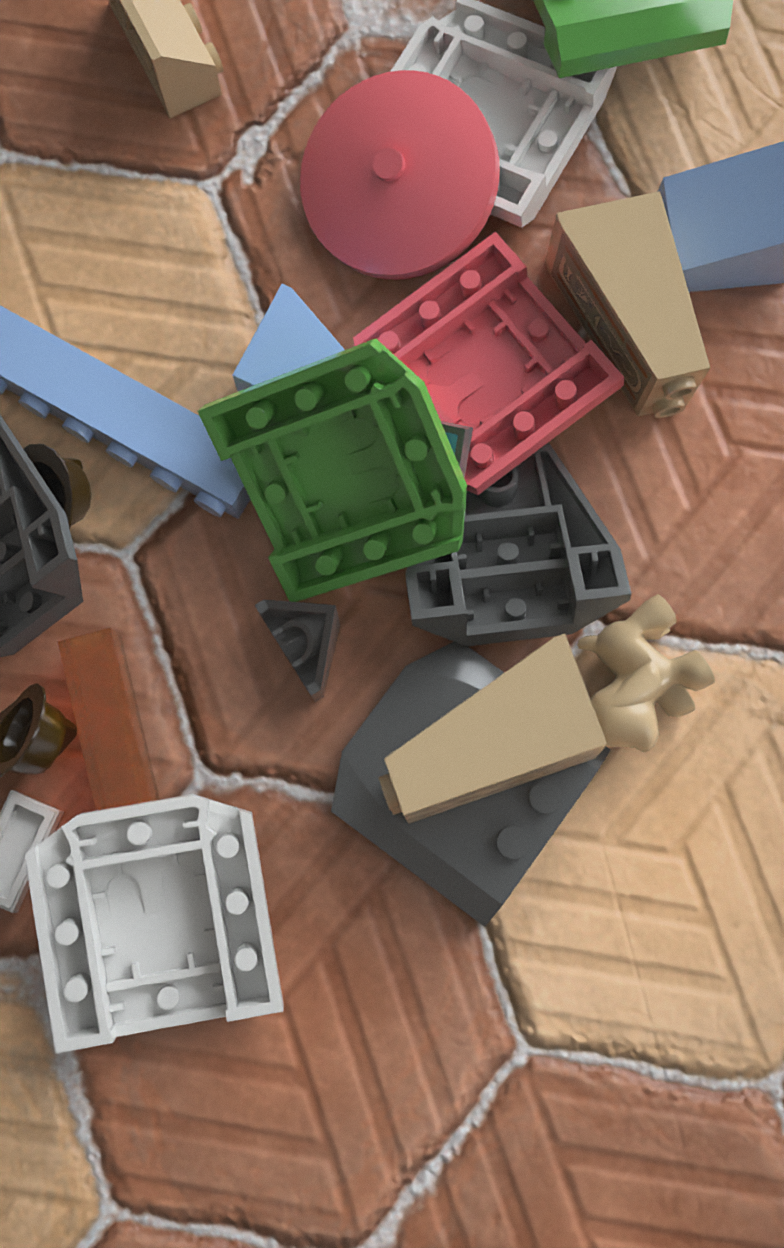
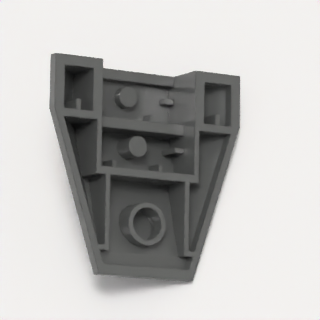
M0 415V657H5L17 653L83 602L78 561L66 513Z
M549 442L479 495L467 491L463 543L459 551L409 566L405 573L412 626L466 647L553 637L562 634L570 635L630 601L632 595L620 547Z

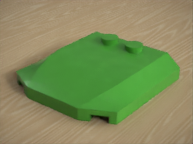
M734 0L533 1L545 25L544 46L558 77L563 78L725 45L730 29Z
M376 338L207 403L197 411L220 460L223 461L231 458L274 547L268 559L289 602L304 600L459 551L463 543L467 483L424 381Z

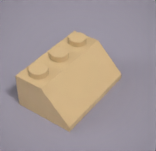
M108 0L170 119L222 95L217 75L224 71L220 57L212 42L203 44L199 36L202 33V27L190 3L183 6L180 0Z

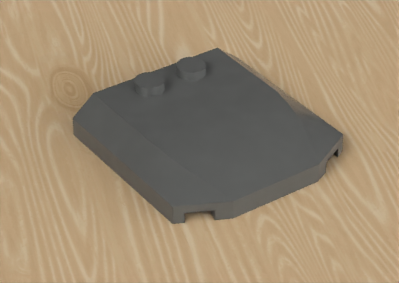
M452 642L406 665L343 749L331 812L486 927L598 772L611 749L605 746L596 759L410 824L406 821L403 812L393 815L392 811L389 810L379 781L380 776L389 774L384 758L504 673L470 647Z

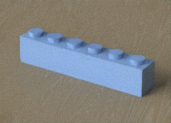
M0 305L1 395L7 389L20 396L18 402L33 414L45 419L50 413L63 420L62 427L79 440L89 443L93 437L107 445L108 447L105 451L120 463L132 468L137 462L152 470L150 477L166 489L177 492L179 487L184 488L196 495L194 502L207 512L217 517H221L226 512L239 519L249 503L250 497L231 458L223 461L220 460L199 415Z

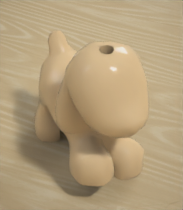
M659 594L645 601L627 620L613 622L598 635L585 636L578 640L577 646L579 649L596 653L615 675V680L611 684L596 692L590 699L606 739V746L630 747L642 752L650 751L659 738L658 720L654 709L655 703L657 702L668 716L681 717L695 710V703L687 689L697 692L715 682L709 664L697 650L677 658L668 659L646 641L659 640L670 632L669 627L676 624L677 621L672 608Z

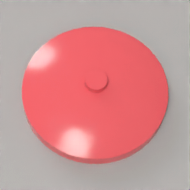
M399 70L375 75L359 82L340 95L328 107L315 125L307 142L301 164L300 191L305 215L310 227L323 246L338 260L359 273L389 280L410 279L426 275L456 259L471 245L485 226L494 206L499 186L500 165L498 149L491 128L479 107L468 94L452 82L434 74L414 70Z

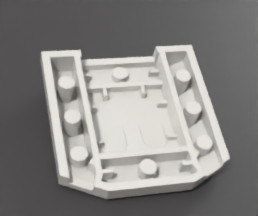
M477 0L455 1L456 10L438 21L435 17H431L419 25L390 72L414 70L434 74L452 82L471 97L487 120L498 149L500 165L499 186L491 215L522 228L535 219L606 98L617 67L559 78L544 46V26Z
M194 794L86 812L71 819L24 854L55 1054L110 1044L114 1042L116 1037L222 1017H226L227 1022L283 1012L282 991L252 812Z

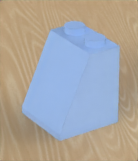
M784 141L662 179L658 191H660L689 292L784 283Z
M281 284L232 376L237 391H241L345 349L291 287Z

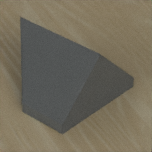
M262 600L257 603L255 607L314 702L323 698L340 630L336 605Z

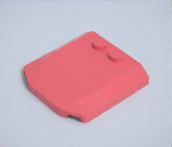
M496 231L353 337L354 346L376 338L422 379L440 421L473 427L465 481L467 483V491L476 495L482 493L624 386V376L592 340L586 343L527 277V266Z

